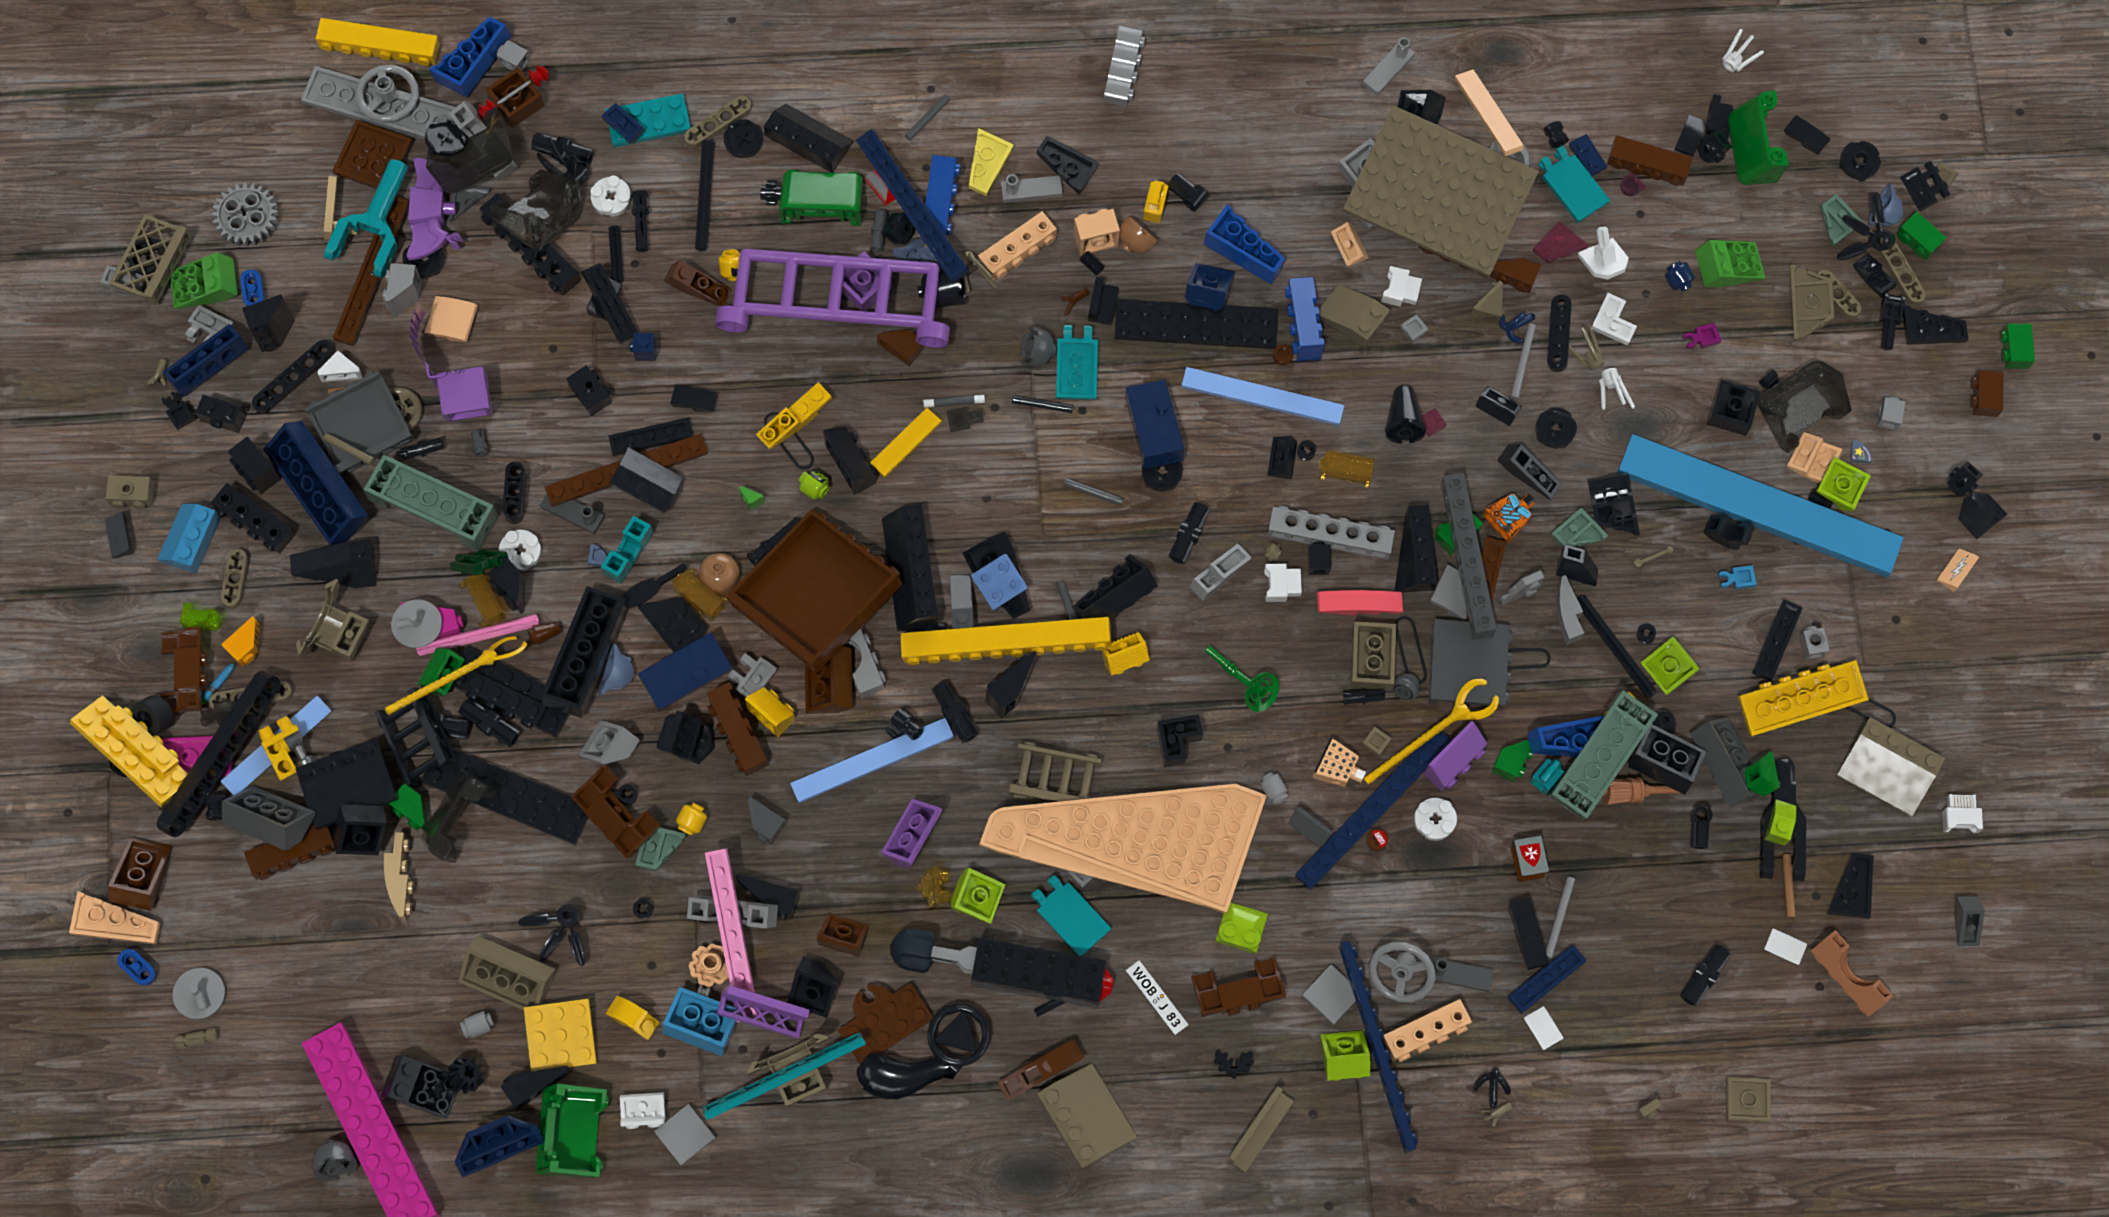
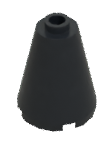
M1402 385L1393 392L1385 427L1386 438L1398 444H1402V440H1409V443H1415L1425 437L1426 427L1414 390L1409 386Z

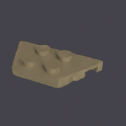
M1790 265L1794 341H1799L1835 320L1833 280L1826 276H1819L1815 272L1800 269L1796 265Z

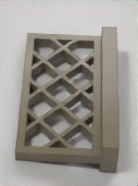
M144 214L109 285L157 305L191 238L188 228L181 225L178 227ZM147 222L154 223L157 229L146 233L144 228ZM169 229L175 231L172 238L164 240L161 232ZM159 234L162 241L150 245L148 237ZM146 239L148 247L137 251V242ZM164 246V254L155 257L153 249ZM150 251L153 259L142 263L139 255ZM137 256L139 264L128 268V259ZM155 263L157 267L155 272L146 275L144 267ZM141 268L144 276L133 280L130 272ZM128 274L130 282L125 284L117 283L120 276ZM146 281L148 286L143 293L136 289L135 284Z

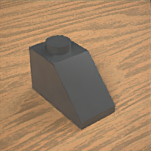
M749 797L748 804L753 831L756 834L755 838L764 844L768 842L772 845L785 827L786 821L766 806Z
M1978 896L1957 897L1954 917L1958 946H1980L1985 909Z

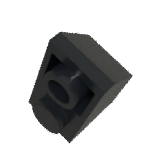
M1565 544L1557 563L1556 575L1560 577L1566 575L1567 579L1596 587L1598 569L1584 549Z

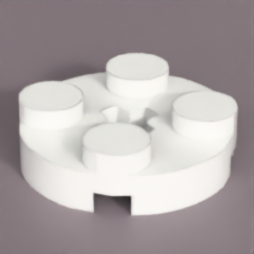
M610 176L599 180L591 188V202L599 214L615 217L623 214L628 209L631 201V192L629 186L617 176ZM609 193L616 194L614 195V200L606 199Z
M526 530L507 532L499 545V551L507 552L509 560L520 571H526L533 565L535 566L541 557L542 550L537 537ZM519 546H523V549H525L526 551L521 552L520 555H517V551H515V549Z
M1430 798L1420 803L1414 814L1416 830L1432 841H1439L1448 837L1457 823V815L1452 804L1440 798ZM1433 814H1437V816L1441 818V820L1438 821V824H1434V821H1430V818L1433 817Z

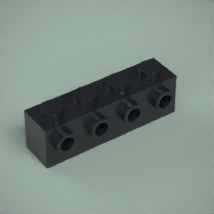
M228 483L224 485L211 501L215 507L214 510H216L219 516L222 518L227 516L231 519L230 523L238 529L242 527L247 530L246 534L255 541L259 539L264 542L262 545L270 552L275 550L280 554L295 536L292 528Z

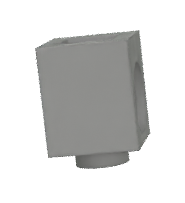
M509 40L504 45H501L497 51L499 64L511 71L517 67L523 71L530 61L528 51Z
M1885 397L1880 404L1877 427L1897 431L1902 424L1906 401H1901L1897 397Z
M1808 627L1799 636L1805 660L1822 658L1830 652L1824 628ZM1811 638L1818 642L1817 646L1811 644Z

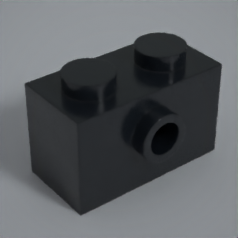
M587 365L566 378L568 386L591 417L612 403L610 390L605 384L603 386L598 381L600 377L594 369L590 370Z
M202 395L195 412L201 422L210 424L218 429L223 428L236 433L240 432L246 417V413L241 406L206 395Z

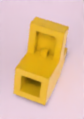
M616 996L606 1012L607 1016L620 1025L630 1028L646 1040H649L659 1024V1021L649 1015L647 1011L619 996Z

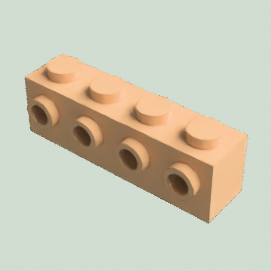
M1042 211L979 254L978 261L992 275L993 281L997 278L1001 279L1012 267L1020 266L1025 258L1036 255L1041 247L1053 243L1057 236V228Z
M1459 999L1385 1034L1382 1042L1385 1048L1388 1049L1392 1062L1399 1060L1401 1063L1411 1058L1410 1054L1415 1051L1422 1053L1430 1049L1429 1045L1436 1041L1438 1044L1449 1040V1035L1455 1032L1457 1035L1468 1031V1026L1472 1021L1462 1001Z

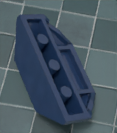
M507 1115L467 1132L455 1159V1164L463 1178L543 1144L544 1139L537 1126Z

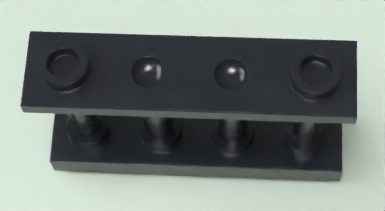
M413 687L407 693L410 695L421 688ZM428 695L390 715L384 710H377L375 712L378 724L383 729L401 770L402 779L407 786L420 787L422 783L419 776L438 763L441 766H453L458 762ZM415 708L418 719L399 731L395 720ZM423 726L426 738L411 748L406 749L403 738ZM431 745L434 757L415 768L411 757Z

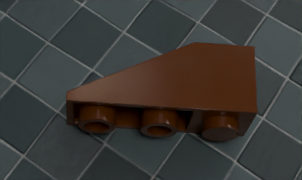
M678 260L671 265L664 279V282L679 291L719 307L725 305L731 289L682 260Z

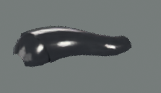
M870 1054L857 1067V1077L863 1086L862 1090L870 1095L885 1100H898L908 1097L942 1078L953 1080L962 1067L947 1065L938 1058L906 1063L897 1061L889 1056L887 1058L881 1054Z

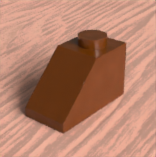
M900 330L879 333L877 335V344L908 366L914 362L924 349L923 345L916 342V332Z

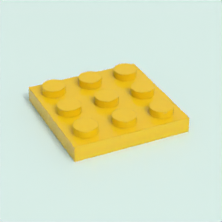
M589 999L523 1007L531 1071L597 1063Z

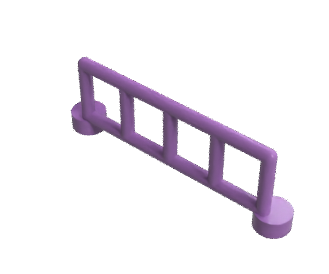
M758 249L741 250L733 306L718 307L715 321L717 328L728 332L746 331L749 315L917 328L916 342L932 348L946 347L950 333L948 325L934 321L940 267L937 263ZM751 261L786 264L780 305L746 302ZM798 265L833 267L827 308L792 306ZM845 268L880 271L875 312L840 310ZM892 272L927 274L922 316L887 313Z

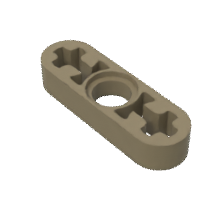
M1828 270L1819 271L1817 275L1826 276L1833 280V291L1838 290L1843 294L1842 299L1834 298V307L1848 320L1857 318L1861 312L1860 303L1832 272ZM1848 308H1855L1854 312L1847 310Z
M241 549L232 550L227 558L221 601L229 609L239 607L242 602L249 559ZM240 555L243 560H239V569H236L237 564L233 559ZM233 574L240 575V581L236 584L229 582V578ZM230 588L234 589L233 595L236 598V600H232L231 603H229V601L227 600V598H230L232 594Z

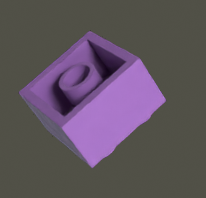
M865 251L858 256L871 258ZM845 268L842 293L860 311H866L876 302L880 271Z

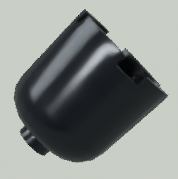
M941 268L935 308L966 304L964 300L966 295L963 279L960 278L953 283L943 268ZM927 274L922 276L921 286H917L919 298L923 299Z

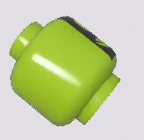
M815 469L808 473L805 471L799 478L800 491L812 500L822 499L830 489L828 478Z

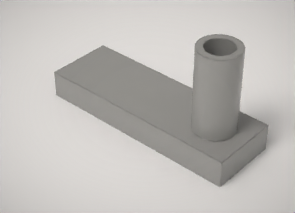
M1406 37L1400 38L1396 46L1365 78L1362 85L1378 96L1414 57L1415 52L1409 48L1410 40Z
M1010 174L1007 176L1006 181L1001 182L1003 203L1063 197L1060 176L1018 180L1016 175Z

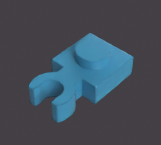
M1753 565L1734 567L1731 569L1732 574L1722 571L1717 575L1718 578L1724 577L1727 580L1726 583L1720 584L1722 589L1728 588L1730 584H1734L1735 590L1753 588L1757 585Z

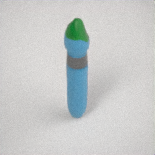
M233 663L227 665L208 690L203 693L202 704L209 702L211 695L230 676L235 667Z

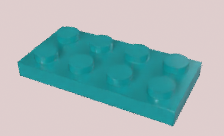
M683 93L620 106L644 128V132L631 144L684 134L691 128ZM609 126L613 148L630 145Z

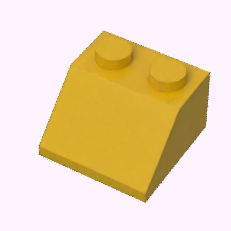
M763 687L745 698L747 710L774 735L779 737L795 721V715L793 714L795 711L789 704L785 703L783 705L778 700L779 696L770 689L768 691Z

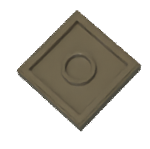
M1726 1077V1121L1770 1123L1771 1079Z

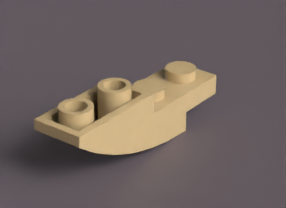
M395 832L393 853H384V877L394 909L402 921H407L408 915H411L412 903L409 902V897L414 891V882L411 881L408 875H403V873L407 872L408 863L405 860V852H409L410 841L404 833Z

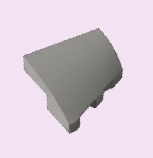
M1447 565L1430 603L1447 610V614L1465 621L1467 613L1459 571Z

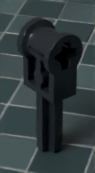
M1884 292L1881 300L1879 322L1884 323L1881 349L1885 351L1893 349L1896 325H1900L1902 322L1905 306V296H1892L1887 292Z

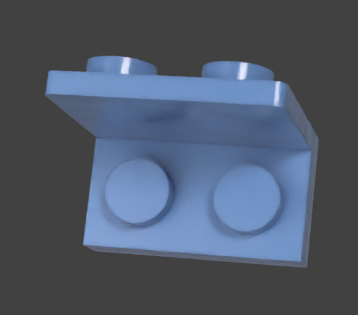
M1003 554L971 575L994 613L1001 609V605L1028 588L1007 554Z

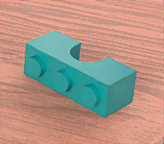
M635 516L631 518L622 532L623 538L616 551L611 550L601 565L603 575L619 584H622L653 534L651 525Z

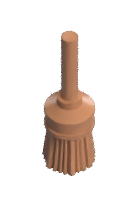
M1628 777L1626 780L1614 779L1602 796V802H1604V805L1623 802L1640 804L1643 802L1644 797H1648L1649 794H1676L1680 792L1666 785L1649 786L1644 784L1640 777Z

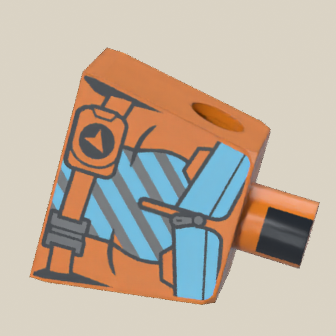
M1510 494L1488 506L1483 513V517L1509 544L1529 522L1532 514L1528 509L1535 502L1529 495L1519 500L1515 494Z

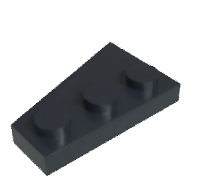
M1048 136L1045 137L1036 153L1078 195H1080L1099 164L1095 160Z
M1904 306L1903 322L1907 345L1962 343L1969 340L1966 320L1946 315L1939 316L1931 314L1927 310L1921 309L1920 311L1910 308L1911 306Z
M1856 853L1850 855L1827 914L1862 919L1871 918L1873 855Z

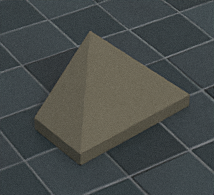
M1499 281L1473 307L1472 317H1502L1503 282Z

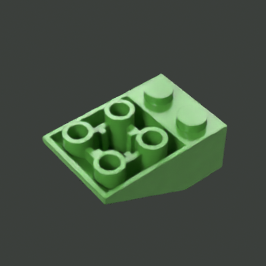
M1709 240L1695 250L1705 287H1725L1765 279L1756 242Z
M219 252L175 269L170 278L174 309L223 302L238 296L233 258Z

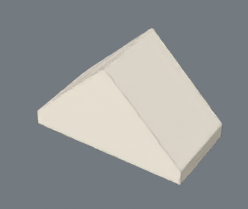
M339 351L318 370L321 382L363 379L359 367Z

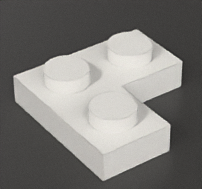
M1607 293L1591 329L1628 346L1637 326L1619 318L1626 301Z

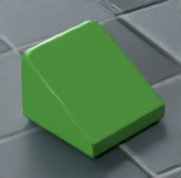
M739 487L740 495L750 510L764 503L763 495L746 487Z

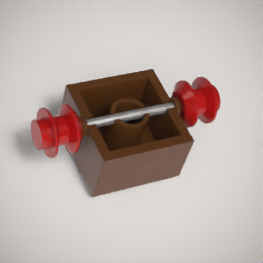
M536 65L537 70L534 72L529 70V78L527 79L518 67L485 89L489 100L486 99L485 106L479 104L477 112L483 120L487 119L489 122L491 121L490 116H498L499 112L510 127L513 128L544 106L540 93L533 85L541 87V81L549 82L547 78L550 76L544 66Z

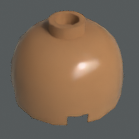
M1129 215L1119 228V238L1123 242L1121 247L1129 253L1134 251L1138 254H1144L1150 251L1158 242L1153 235Z
M715 553L709 555L699 567V580L706 592L712 595L728 594L740 582V570L738 564L731 556L724 553Z

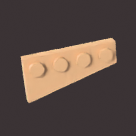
M77 891L69 933L78 936L156 945L160 923Z

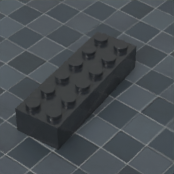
M586 586L541 694L542 705L580 718L583 717L627 610L625 598Z

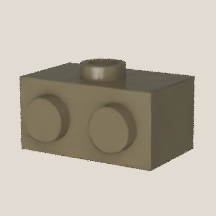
M108 475L105 499L112 507L124 508V506H132L135 509L152 507L154 482L150 477Z

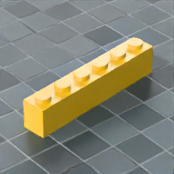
M320 18L316 35V42L319 48L325 51L336 50L344 54L356 53L364 57H379L383 60L395 59L403 63H418L422 66L436 65L440 48L437 35Z

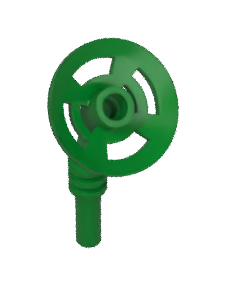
M1210 645L1207 647L1205 652L1222 666V670L1226 669L1225 672H1229V676L1233 675L1247 687L1245 703L1250 710L1261 712L1268 709L1274 703L1279 693V681L1275 675L1263 672L1251 680L1239 671L1238 666H1234L1235 664L1231 663V660H1226ZM1266 677L1271 680L1272 685L1265 679ZM1270 692V695L1267 698V700L1262 703L1261 699H1263L1267 695V693ZM1249 698L1255 702L1254 705L1250 703Z

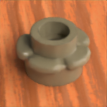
M1271 542L1265 550L1263 556L1269 562L1272 559L1276 561L1282 551L1279 549L1280 544L1276 545Z

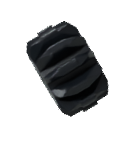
M464 1056L461 1059L457 1058L448 1067L449 1073L446 1078L452 1080L449 1086H456L455 1092L462 1090L463 1094H467L470 1091L474 1092L483 1083L482 1077L485 1072L479 1070L482 1064H475L476 1058L469 1060L468 1056Z

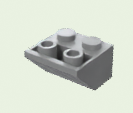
M391 263L390 270L386 272V282H388L387 289L383 291V301L386 302L387 309L390 310L391 315L396 317L419 300L422 280L415 265Z

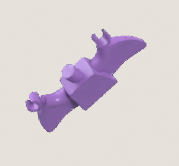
M415 158L414 165L417 181L415 187L410 188L408 221L413 237L407 252L408 260L426 257L443 247L447 241L450 242L454 249H460L456 243L458 241L463 242L459 234L453 233L449 235L448 232L441 228L444 225L445 215L456 214V203H445L443 192L447 187L453 185L455 181L460 185L468 181L463 176L465 173L462 170H455L453 176L450 177L448 172L435 162Z

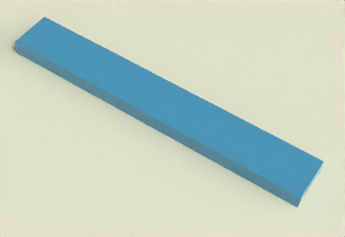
M1632 434L1617 474L1628 472L1630 480L1726 515L1737 521L1751 523L1758 529L1887 578L1892 573L1904 538Z

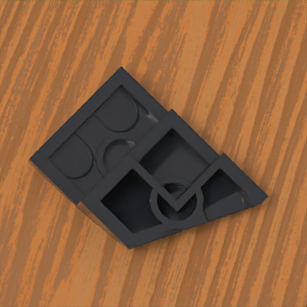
M1624 472L1587 479L1595 522L1603 527H1611L1618 531L1622 530L1634 535H1640L1629 473Z

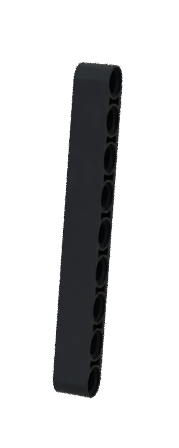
M259 671L253 676L179 786L177 792L159 816L156 825L160 831L174 838L179 837L184 832L278 692L281 684L278 677L265 671Z

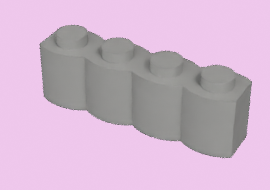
M1119 26L1105 88V103L1127 107L1128 101H1132L1134 89H1131L1132 83L1136 84L1138 72H1135V67L1140 66L1142 54H1138L1139 48L1143 49L1145 37H1142V30Z

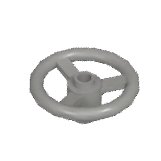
M392 64L379 65L367 71L359 80L356 88V103L361 112L371 120L382 123L396 122L406 117L415 108L419 98V88L414 76L403 67ZM392 72L404 77L411 87V94L396 90L393 80L386 76V73ZM378 75L374 83L377 96L366 105L364 101L366 84ZM394 99L408 102L402 110L394 114L383 115L374 112L383 102L388 103Z
M1391 942L1380 946L1372 954L1368 965L1370 980L1376 990L1386 998L1397 1002L1412 1003L1423 999L1432 990L1436 980L1435 967L1429 956L1419 947L1406 942ZM1394 950L1406 951L1399 954L1396 960L1386 955V953ZM1414 955L1418 957L1421 961L1416 962ZM1378 962L1392 969V975L1397 980L1396 992L1391 991L1381 982L1377 972ZM1426 970L1427 980L1425 985L1417 992L1405 994L1406 981L1411 979L1414 972Z

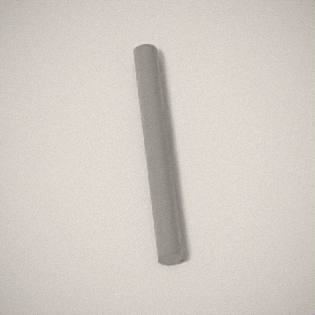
M1529 323L1511 393V398L1515 400L1519 399L1536 325Z
M1567 877L1550 933L1546 947V955L1549 959L1553 957L1575 882L1573 877Z

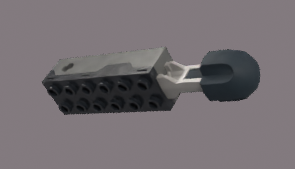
M906 929L899 932L893 938L890 945L891 957L902 969L925 974L929 971L931 961L957 965L964 973L972 974L971 986L1047 1000H1058L1068 1004L1098 1009V1004L1112 993L1114 979L1105 968L1106 960L980 937L977 947L968 946L958 951L934 946V933L919 929Z

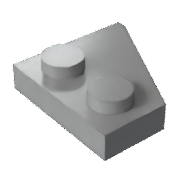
M1541 570L1522 578L1516 585L1508 590V594L1499 598L1502 605H1506L1523 596L1528 598L1538 593L1537 590L1541 587L1544 579Z

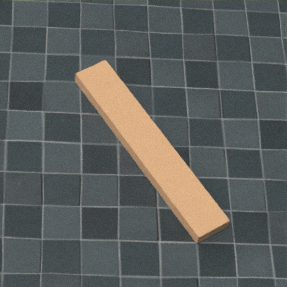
M1470 70L1455 75V81L1504 156L1522 151V142L1475 71Z

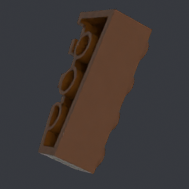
M730 682L707 692L710 703L707 708L712 718L717 717L719 723L716 726L721 736L725 734L728 741L725 744L730 754L734 753L737 758L734 762L738 771H743L745 776H748L769 765L755 734L752 732L753 730L747 717L743 714L741 704L738 698H735L733 688Z

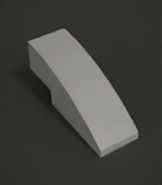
M1236 544L1212 562L1205 571L1195 577L1189 587L1204 601L1239 572L1252 557L1239 544Z
M1565 575L1561 577L1558 583L1556 607L1561 634L1565 644L1568 645L1580 640L1584 635V631L1578 620L1583 610Z

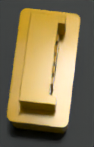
M1155 180L1150 183L1143 219L1146 221L1161 222L1168 192V185L1164 184V182Z

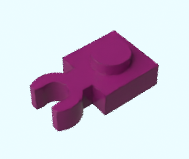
M1715 323L1697 327L1695 334L1688 332L1682 337L1683 340H1692V343L1686 346L1688 350L1693 349L1696 344H1699L1701 349L1720 344L1722 341Z

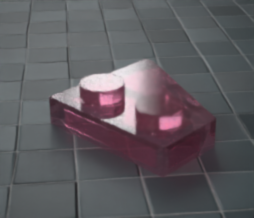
M1559 221L1533 248V252L1548 264L1556 261L1558 258H1565L1571 256L1572 253L1583 251L1589 245Z

